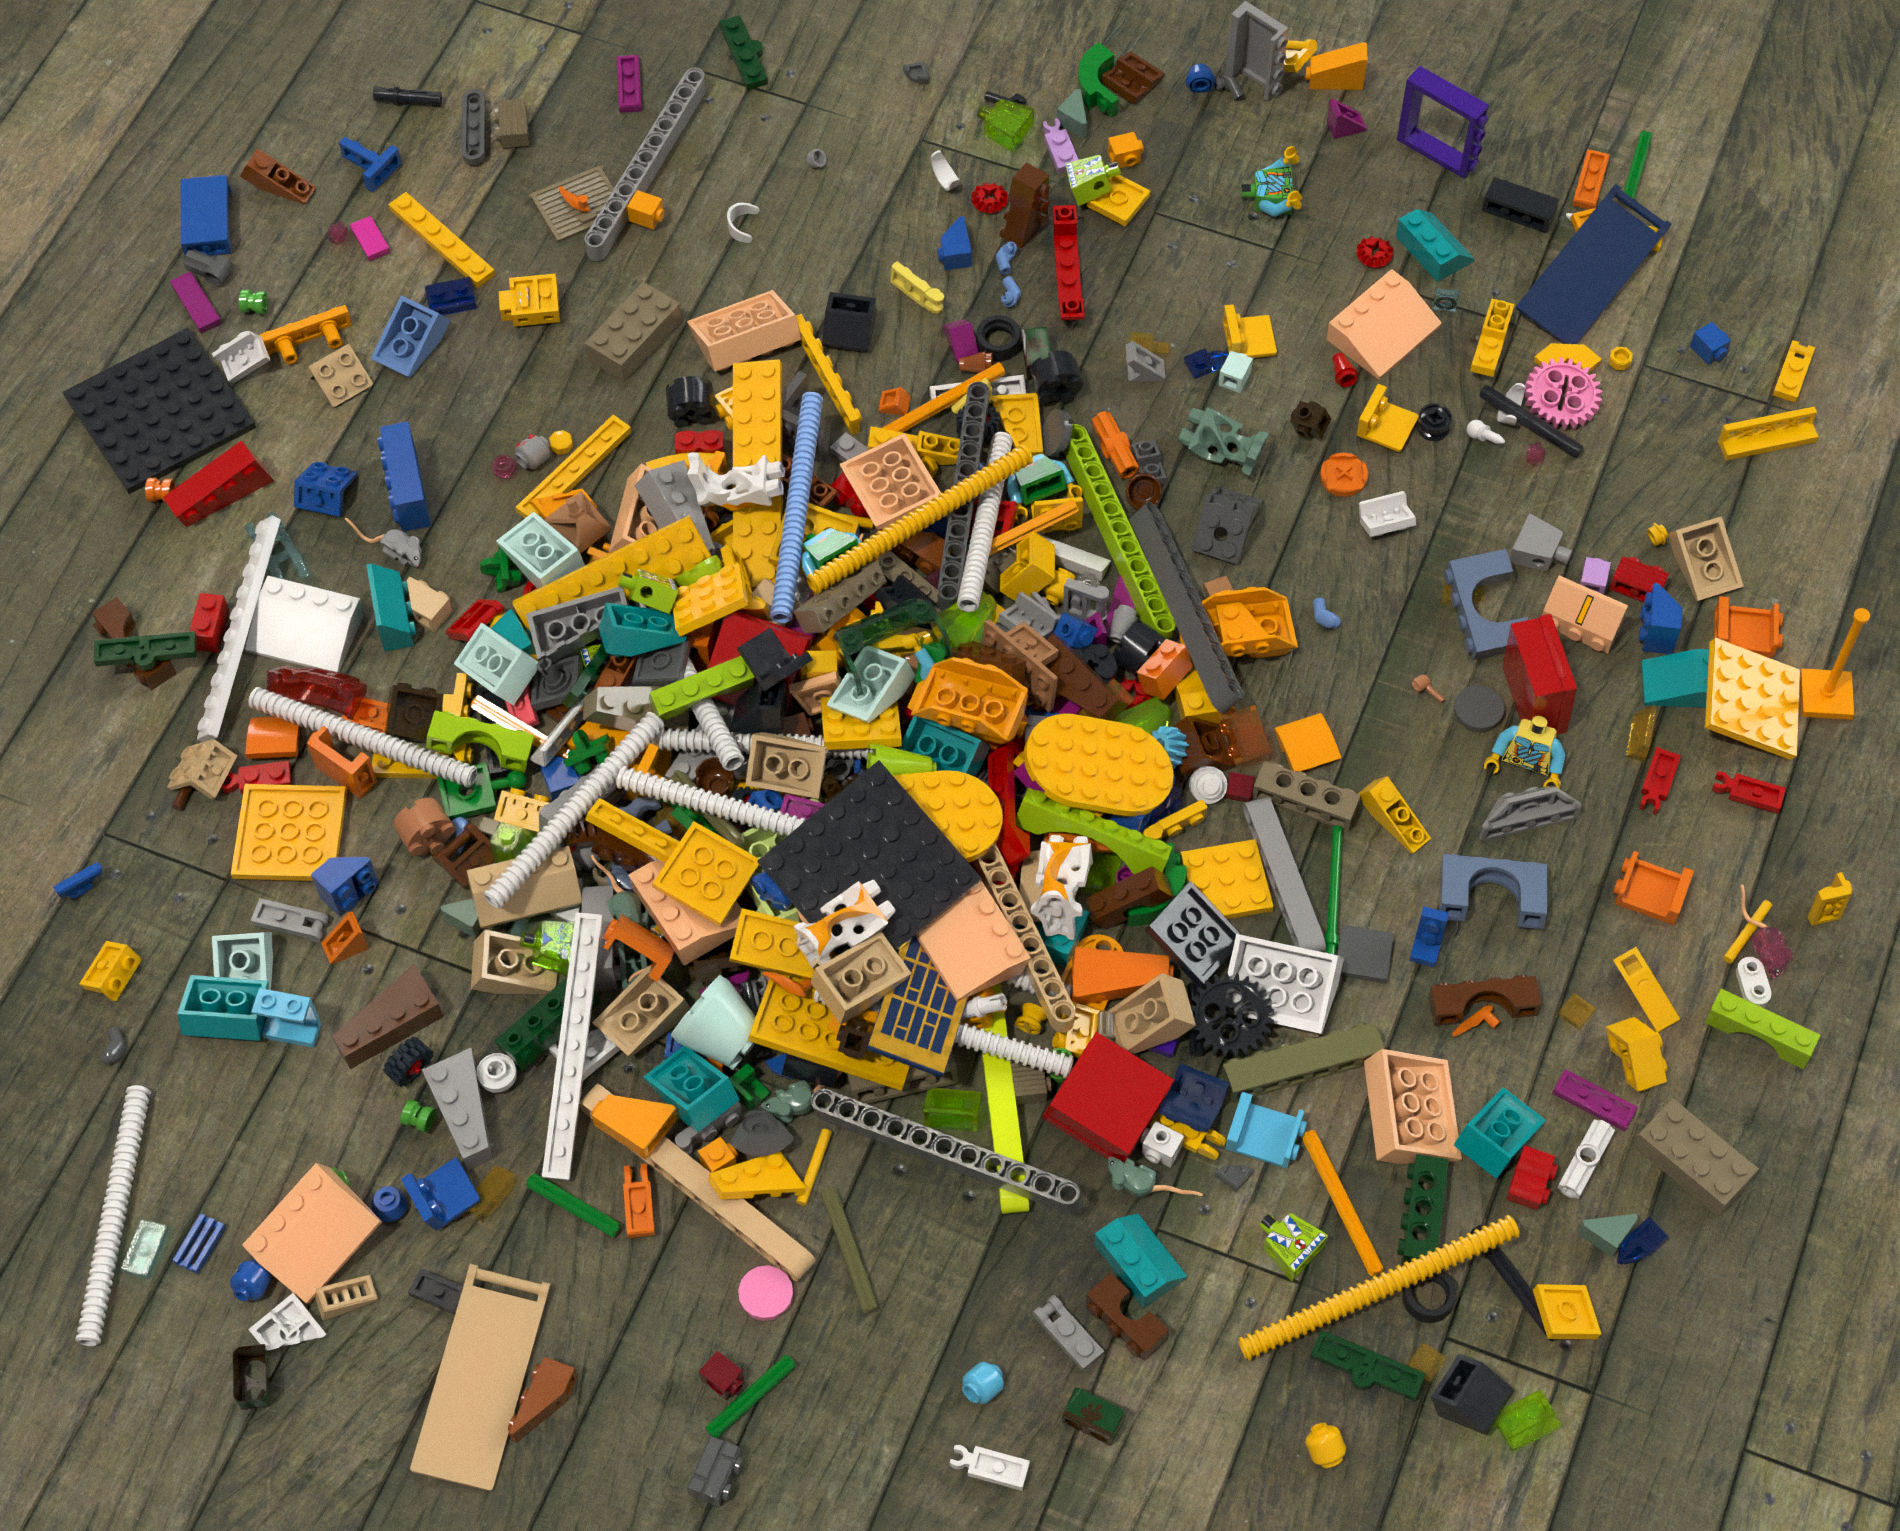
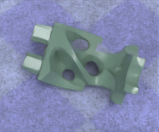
M1192 408L1187 421L1197 425L1198 428L1195 433L1183 428L1178 438V442L1188 447L1187 453L1194 457L1219 464L1223 460L1236 462L1243 466L1241 471L1244 475L1250 476L1269 433L1259 431L1252 437H1244L1236 434L1238 430L1242 429L1243 424L1210 408H1207L1205 412ZM1220 425H1229L1231 427V431H1222L1220 429ZM1228 443L1237 446L1236 453H1231L1227 449ZM1210 446L1217 448L1218 453L1216 455L1208 452Z

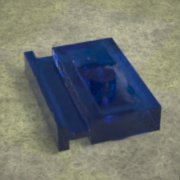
M470 277L424 286L429 309L441 315L477 309Z

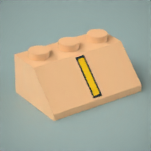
M1558 576L1542 615L1552 614L1557 632L1568 636L1571 640L1589 645L1596 651L1608 654L1620 632L1628 605L1562 576Z

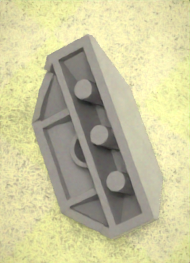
M1531 787L1521 793H1506L1497 799L1482 826L1479 838L1482 842L1578 819L1582 806L1579 801L1557 787Z

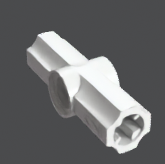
M1593 1120L1558 1185V1189L1561 1190L1562 1194L1577 1199L1581 1196L1615 1132L1607 1122ZM1580 1156H1588L1592 1162H1585Z

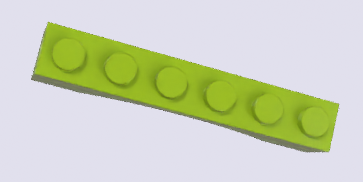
M1031 788L1027 789L1016 816V826L1034 834L1068 832L1092 838L1115 852L1127 864L1134 875L1151 866L1163 872L1172 846L1167 845L1161 840L1152 839L1142 835L1137 830H1130L1120 826L1115 821L1103 819L1088 810L1060 804L1047 797L1042 791Z

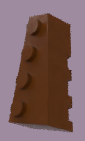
M1052 633L1046 640L1059 650L1058 657L1046 664L1045 667L1058 677L1056 692L1099 718L1114 721L1128 705L1064 639Z
M413 964L332 1037L349 1069H352L443 1018L439 1003Z

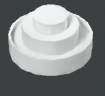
M1200 767L1190 777V792L1198 801L1204 800L1206 804L1216 803L1226 793V777L1223 772L1215 767Z
M493 1053L480 1061L477 1067V1077L480 1085L485 1090L492 1093L503 1092L514 1084L517 1070L509 1056L502 1053Z

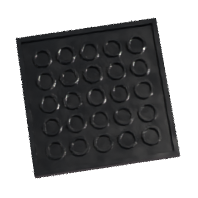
M189 328L62 392L64 398L129 495L145 487L148 478L160 479L256 428L255 422Z
M880 760L757 861L760 867L809 924L816 923L828 916L826 913L822 914L820 908L858 881L864 884L875 880L881 890L880 894L872 898L876 906L878 907L888 900L895 909V913L887 920L888 924L880 932L883 933L896 952L982 881L980 875ZM839 904L834 908V912L846 908V905ZM840 924L833 925L832 934L837 937L842 933ZM858 925L854 927L853 931L856 934H861L864 931V927ZM845 944L837 947L833 952L838 956L851 949V947Z

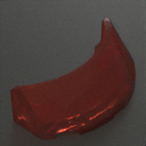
M281 666L267 671L266 690L274 692L276 695L288 697L290 700L293 699L297 702L335 710L346 716L347 719L353 720L367 692V685L360 683V679L345 673L312 667L299 669L291 666Z

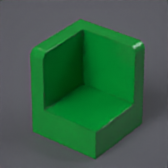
M748 1063L730 1078L739 1101L750 1111L770 1096L769 1091L756 1079L755 1070Z

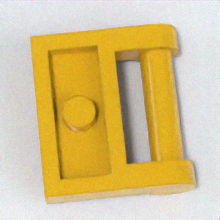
M1288 40L1284 72L1297 73L1316 52V40Z

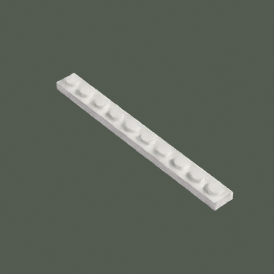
M273 515L260 521L255 529L257 535L255 542L249 550V555H251L249 563L243 570L244 580L236 594V598H238L236 607L230 614V620H232L230 628L224 635L225 645L217 659L218 669L211 679L212 689L204 703V708H206L204 716L198 724L197 729L199 733L197 740L201 742L216 739L220 731L281 520Z
M576 912L542 1178L570 1181L603 915Z

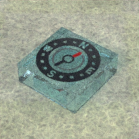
M1437 288L1433 309L1456 312L1460 291Z

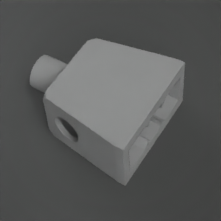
M1529 514L1512 548L1510 562L1547 571L1553 559L1567 564L1572 550L1560 546L1563 537L1561 530Z

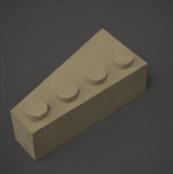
M664 686L597 687L584 697L583 721L631 731L635 729L637 723H640L641 718H645L647 712L654 713L649 701V694L651 691ZM689 709L681 715L663 721L665 730H668V728H672L673 731H676L677 728H680L681 731L688 729Z

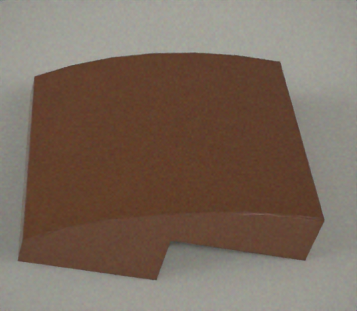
M1130 51L1117 59L1114 68L1102 74L1100 82L1131 103L1136 104L1161 82L1165 73Z

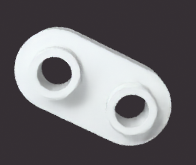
M1754 957L1743 958L1736 968V976L1743 999L1763 1008L1768 1004L1772 994L1764 966L1761 961ZM1751 966L1755 971H1750L1747 967ZM1754 990H1760L1762 995L1756 994Z

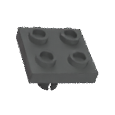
M579 655L558 660L554 663L549 658L538 662V670L533 676L531 706L535 711L562 704V701L583 672V660Z

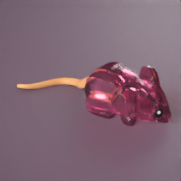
M1741 885V910L1746 921L1761 928L1756 932L1757 934L1751 937L1756 953L1761 954L1759 961H1761L1763 966L1767 965L1770 977L1776 978L1783 971L1786 963L1792 958V951L1790 948H1785V938L1779 929L1767 926L1749 917L1745 908L1744 885Z

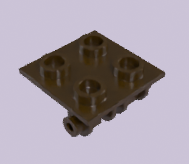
M864 767L841 782H838L832 772H824L822 782L824 792H822L825 803H828L863 774L867 768Z

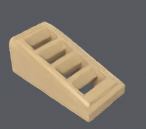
M370 1275L316 1288L315 1298L322 1320L334 1318L378 1301ZM360 1286H364L366 1296H361ZM349 1290H353L354 1299L350 1298ZM342 1294L344 1301L339 1302L337 1295ZM331 1298L332 1304L328 1305L326 1299Z

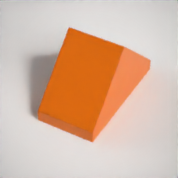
M348 912L321 942L330 964H336L369 949L353 912Z

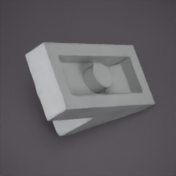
M1134 341L1126 344V361L1128 364V380L1130 382H1157L1165 380V364L1162 358Z

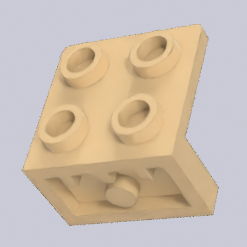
M350 344L308 366L305 370L310 379L315 378L332 407L338 406L373 385L372 380Z
M214 739L188 746L180 756L182 760L179 766L170 774L169 779L171 781L167 788L175 790L191 785L208 798H216L237 755Z

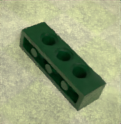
M1416 1154L1414 1163L1408 1164L1406 1179H1411L1410 1188H1405L1403 1204L1408 1205L1407 1213H1402L1400 1229L1405 1230L1404 1239L1399 1238L1397 1255H1402L1401 1265H1404L1403 1263L1406 1261L1410 1263L1412 1258L1419 1259L1421 1254L1427 1255V1251L1434 1252L1435 1248L1439 1247L1449 1159ZM1427 1183L1432 1189L1424 1190L1419 1184ZM1424 1208L1429 1214L1420 1215L1416 1209ZM1420 1233L1425 1237V1240H1416L1413 1234Z

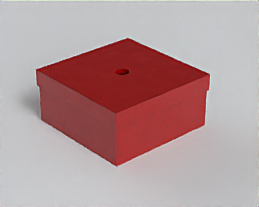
M737 610L724 617L708 669L741 656L737 648L768 628L773 630L789 656L794 653L801 656L806 651H809L814 636ZM801 668L785 678L788 704L785 717L788 716L794 698L790 693L789 685L799 682ZM754 676V683H753V685L757 682V679L755 678V676ZM750 687L731 695L721 694L711 698L736 705L737 698Z
M1552 614L1512 623L1510 625L1502 668L1520 721L1522 719L1532 721L1535 716H1542L1547 720V726L1557 731L1556 735L1567 733L1577 687Z
M1095 1032L1046 1109L1042 1119L1104 1158L1108 1159L1111 1156L1125 1163L1168 1094L1174 1079L1098 1032Z

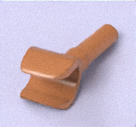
M1420 675L1412 682V687L1416 692L1419 693L1425 689L1440 703L1445 700L1431 686L1428 676Z

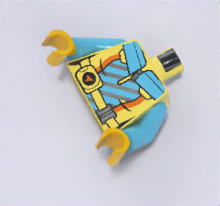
M1535 716L1532 721L1522 719L1518 726L1513 725L1500 733L1492 749L1493 755L1485 760L1484 769H1486L1488 763L1493 762L1496 764L1493 774L1497 773L1500 766L1499 758L1503 756L1502 761L1547 776L1551 772V776L1544 783V787L1549 786V782H1553L1560 789L1561 781L1558 779V775L1562 774L1565 751L1560 740L1556 739L1557 731L1547 726V720L1544 717Z

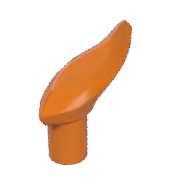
M562 186L558 188L564 199L572 207L579 211H590L586 195L578 196L567 191Z
M767 971L762 973L763 976L774 981L781 989L796 996L806 997L805 992L813 986L809 979L798 983L776 973Z
M1492 1005L1483 1007L1461 1023L1452 1033V1036L1455 1037L1466 1032L1471 1027L1478 1026L1482 1020H1485L1494 1028L1500 1020L1491 1013L1493 1010Z

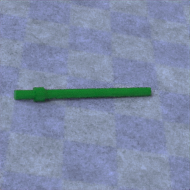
M1335 825L1332 828L1327 934L1324 935L1326 943L1325 953L1336 955V949L1339 947L1337 925L1343 827Z

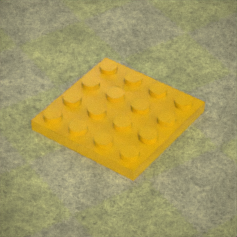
M1715 637L1709 643L1705 728L1792 760L1797 756L1800 670Z
M245 784L231 869L232 878L313 881L311 874L329 858L339 856L347 798L346 786Z

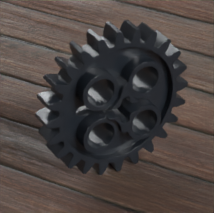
M1225 973L1224 980L1222 981L1215 975L1214 984L1206 980V990L1197 988L1200 998L1191 997V1002L1196 1005L1191 1006L1196 1026L1190 1029L1191 1033H1199L1196 1037V1042L1204 1040V1050L1213 1047V1056L1219 1050L1223 1051V1059L1227 1058L1229 1052H1232L1233 1057L1237 1058L1240 1051L1247 1057L1248 1048L1257 1052L1256 1042L1265 1044L1266 1040L1262 1035H1271V1030L1266 1026L1274 1025V1020L1268 1017L1274 1014V1009L1266 1008L1272 1004L1271 998L1263 999L1266 995V989L1257 991L1259 987L1258 981L1249 985V976L1243 981H1239V973H1236L1234 980H1230L1228 973ZM1231 993H1237L1241 996V1000L1237 1003H1231L1227 1000V996ZM1246 1002L1251 1003L1250 1006L1240 1009ZM1210 1008H1215L1220 1014L1216 1018H1209L1205 1012ZM1226 1013H1236V1019L1233 1020L1231 1017L1226 1019ZM1246 1014H1253L1256 1016L1257 1021L1247 1024L1242 1018ZM1221 1023V1025L1216 1030L1211 1029L1212 1026ZM1225 1029H1231L1236 1035L1231 1039H1225L1221 1036V1032Z

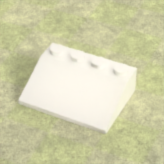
M267 576L258 596L245 651L338 675L365 614L360 598Z
M1236 934L1228 975L1230 980H1234L1236 973H1239V981H1243L1249 976V985L1258 981L1259 987L1257 991L1266 989V995L1263 999L1271 998L1272 1004L1266 1008L1274 1009V1014L1268 1016L1274 1020V1024L1322 1034L1338 987L1344 959L1333 954ZM1231 993L1227 996V1000L1231 1003H1237L1241 1000V996L1237 993ZM1246 1002L1240 1009L1250 1006L1251 1003ZM1253 1014L1244 1015V1017L1257 1020L1256 1016Z

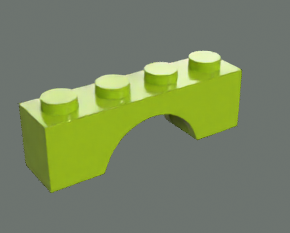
M739 656L651 691L649 701L654 713L662 721H666L683 714L687 709L705 699L721 694L731 695L753 686L754 675L743 658Z
M434 711L427 734L426 748L451 754L463 744L481 743L490 747L496 753L500 767L519 770L525 773L532 750L534 735L524 730L515 731L507 729L499 724L479 722L471 717L455 716L448 711Z
M1720 989L1705 1021L1706 1024L1727 1034L1743 1032L1757 1036L1769 1043L1776 1050L1780 1059L1802 1069L1805 1068L1820 1037V1034L1724 989Z

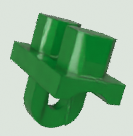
M498 545L499 551L494 553V558L483 559L480 563V570L484 575L495 576L497 592L504 593L506 586H519L521 571L508 569V566L517 567V565Z
M577 730L573 733L572 737L576 748L568 752V758L564 759L563 762L566 767L572 765L578 774L581 775L589 771L593 766L589 757L594 755L599 765L602 762L605 763L604 759L606 757H610L611 750L608 745L611 738L607 733L591 741L584 730Z

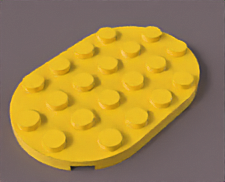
M1057 714L1038 723L1027 738L1024 747V763L1033 782L1036 781L1045 790L1044 794L1047 797L1066 806L1121 816H1141L1150 813L1162 804L1173 785L1172 763L1163 746L1142 728L1130 724L1076 714Z
M934 771L893 775L967 862H972L985 855L987 850L998 840L1002 826V808L995 793L978 778L960 771Z

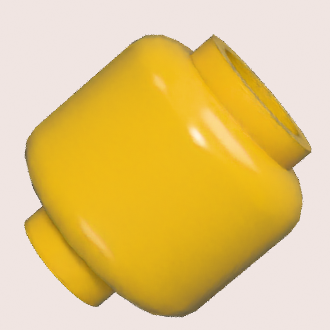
M1058 568V570H1055L1054 581L1041 590L1049 604L1053 606L1063 604L1064 585L1068 578L1075 579L1071 572Z
M1326 1423L1314 1425L1310 1429L1311 1432L1305 1438V1444L1312 1461L1317 1465H1322L1323 1468L1338 1465L1346 1454V1445L1340 1430Z

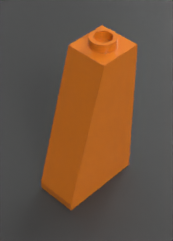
M1075 947L1072 957V993L1070 999L1085 1005L1128 997L1161 973L1173 977L1174 967L1169 965V956Z

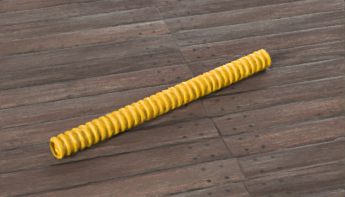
M1023 444L1019 445L1018 448L1007 452L1005 456H1001L999 459L994 460L993 463H989L987 467H983L981 471L978 470L975 474H971L963 482H958L957 486L953 485L950 489L945 490L944 493H940L938 497H934L932 501H927L926 505L922 504L920 509L916 508L913 512H909L907 516H903L901 520H896L895 524L891 523L889 528L885 527L882 531H878L876 535L870 536V539H865L864 543H858L857 547L851 548V551L847 550L845 555L840 554L832 562H827L826 567L822 565L819 570H814L813 574L809 573L807 575L809 587L815 593L820 594L822 589H828V585L833 586L835 582L841 581V578H846L847 574L851 575L854 570H859L860 566L864 567L866 562H872L879 555L885 554V551H890L891 547L895 548L898 543H903L904 539L908 540L910 536L916 535V532H921L929 524H934L935 520L939 521L941 517L947 516V513H952L954 509L957 510L960 506L965 505L966 502H970L978 494H983L984 490L988 491L996 483H1001L1003 479L1006 480L1009 476L1014 475L1015 472H1019L1021 468L1032 464L1033 456L1030 450Z
M1506 1215L1504 1220L1501 1218L1497 1219V1223L1491 1222L1489 1227L1484 1225L1482 1230L1476 1229L1474 1234L1467 1233L1465 1238L1460 1236L1458 1241L1451 1240L1449 1245L1445 1243L1441 1249L1436 1247L1434 1252L1427 1251V1255L1421 1254L1419 1259L1412 1258L1410 1263L1404 1262V1266L1397 1265L1395 1270L1390 1268L1386 1274L1381 1272L1380 1277L1373 1276L1371 1281L1366 1279L1364 1284L1357 1283V1287L1353 1288L1351 1286L1347 1292L1342 1290L1340 1295L1333 1294V1298L1327 1297L1323 1303L1318 1301L1316 1306L1311 1304L1309 1305L1310 1309L1306 1310V1308H1303L1301 1313L1296 1311L1292 1317L1287 1315L1285 1320L1279 1319L1277 1324L1272 1322L1268 1328L1263 1326L1261 1331L1255 1330L1253 1335L1248 1333L1244 1339L1239 1337L1238 1343L1241 1351L1248 1361L1252 1360L1254 1355L1259 1357L1261 1352L1266 1354L1268 1349L1274 1350L1278 1344L1283 1346L1285 1341L1290 1343L1292 1338H1300V1334L1305 1336L1307 1331L1311 1330V1332H1314L1316 1327L1322 1328L1324 1323L1329 1325L1333 1319L1338 1321L1340 1316L1346 1317L1348 1312L1351 1314L1355 1313V1309L1362 1310V1306L1366 1305L1368 1307L1372 1301L1377 1303L1379 1298L1384 1300L1386 1295L1392 1296L1396 1290L1401 1292L1403 1287L1408 1289L1410 1284H1418V1280L1423 1282L1425 1277L1432 1278L1434 1273L1440 1274L1442 1269L1447 1271L1449 1266L1456 1267L1458 1262L1462 1264L1466 1258L1471 1260L1473 1255L1478 1257L1480 1252H1488V1248L1495 1249L1497 1244L1502 1246L1504 1241H1512V1237L1519 1238L1518 1226L1510 1215Z

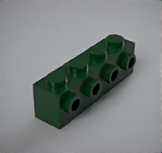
M567 977L494 1041L500 1052L509 1056L513 1060L515 1067L520 1071L525 1070L560 1038ZM595 991L593 994L592 1010L600 1003Z

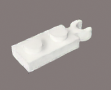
M954 1446V1452L961 1454L963 1458L960 1461L951 1459L950 1466L952 1468L963 1469L967 1467L969 1468L968 1476L1020 1491L1023 1490L1030 1465L1029 1460L975 1446L973 1453H969L964 1446Z

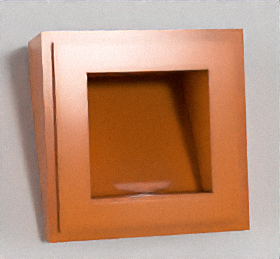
M903 387L882 391L878 411L881 413L905 415L908 412L911 397Z

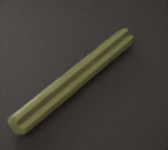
M680 770L674 771V774L671 776V780L674 783L681 782L682 786L688 784L689 788L697 787ZM699 810L724 839L741 847V844L744 843V837L724 816L718 818L717 814L711 816L709 812L704 814L702 810Z
M830 1187L822 1191V1196L864 1313H870L877 1309V1304L836 1188Z

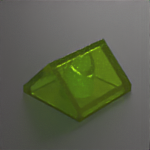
M940 1088L929 1089L924 1105V1126L978 1132L981 1092Z

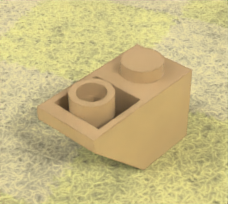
M409 577L407 584L415 622L435 633L453 612L450 598L442 591L437 592L431 589L424 581H417Z

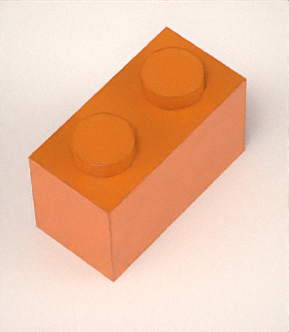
M1168 639L1159 646L1137 671L1144 693L1162 700L1170 694L1193 667L1186 646Z

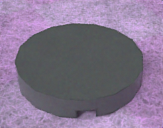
M1054 409L1044 422L1042 443L1043 453L1047 456H1060L1059 452L1066 450L1071 439L1072 424H1069L1068 420L1071 419V416L1065 410Z
M1473 685L1459 692L1455 699L1453 712L1456 720L1466 726V729L1474 732L1491 731L1501 722L1505 705L1502 697L1495 690L1487 686Z

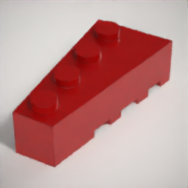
M241 440L163 498L176 518L188 527L268 485L274 479L259 458Z

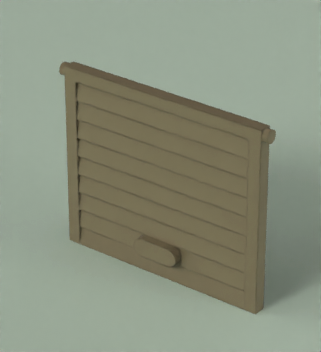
M603 165L528 195L529 200L532 199L557 243L588 231L614 190L603 171ZM562 186L567 191L578 196L586 195L590 211H579L572 207L564 199L558 188Z

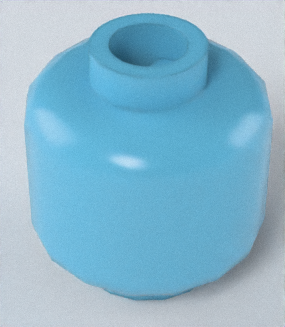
M987 1362L977 1363L963 1376L962 1390L964 1395L973 1403L987 1404L1003 1389L1002 1371L995 1364Z

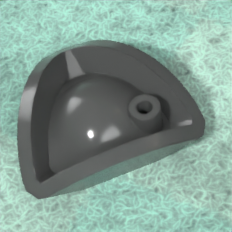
M755 1107L748 1113L729 1143L745 1154L768 1156L784 1149L792 1142L794 1137L771 1113L763 1108Z

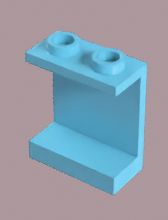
M259 988L251 1013L267 1017L262 1031L263 1038L314 1048L322 1024L311 998Z
M1242 1092L1227 1137L1225 1150L1288 1168L1290 1160L1295 1161L1300 1145L1295 1144L1297 1136L1303 1137L1307 1122L1303 1121L1304 1111L1299 1109L1297 1117L1252 1104V1095Z

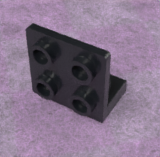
M768 628L737 648L764 691L813 660L808 651L801 656H798L797 653L789 656L771 628Z

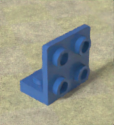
M323 462L312 463L294 481V507L340 516L343 513L344 490L357 478V472L347 467L328 466Z
M453 1158L424 1179H417L411 1173L401 1178L424 1222L436 1231L481 1201L478 1192L458 1158Z

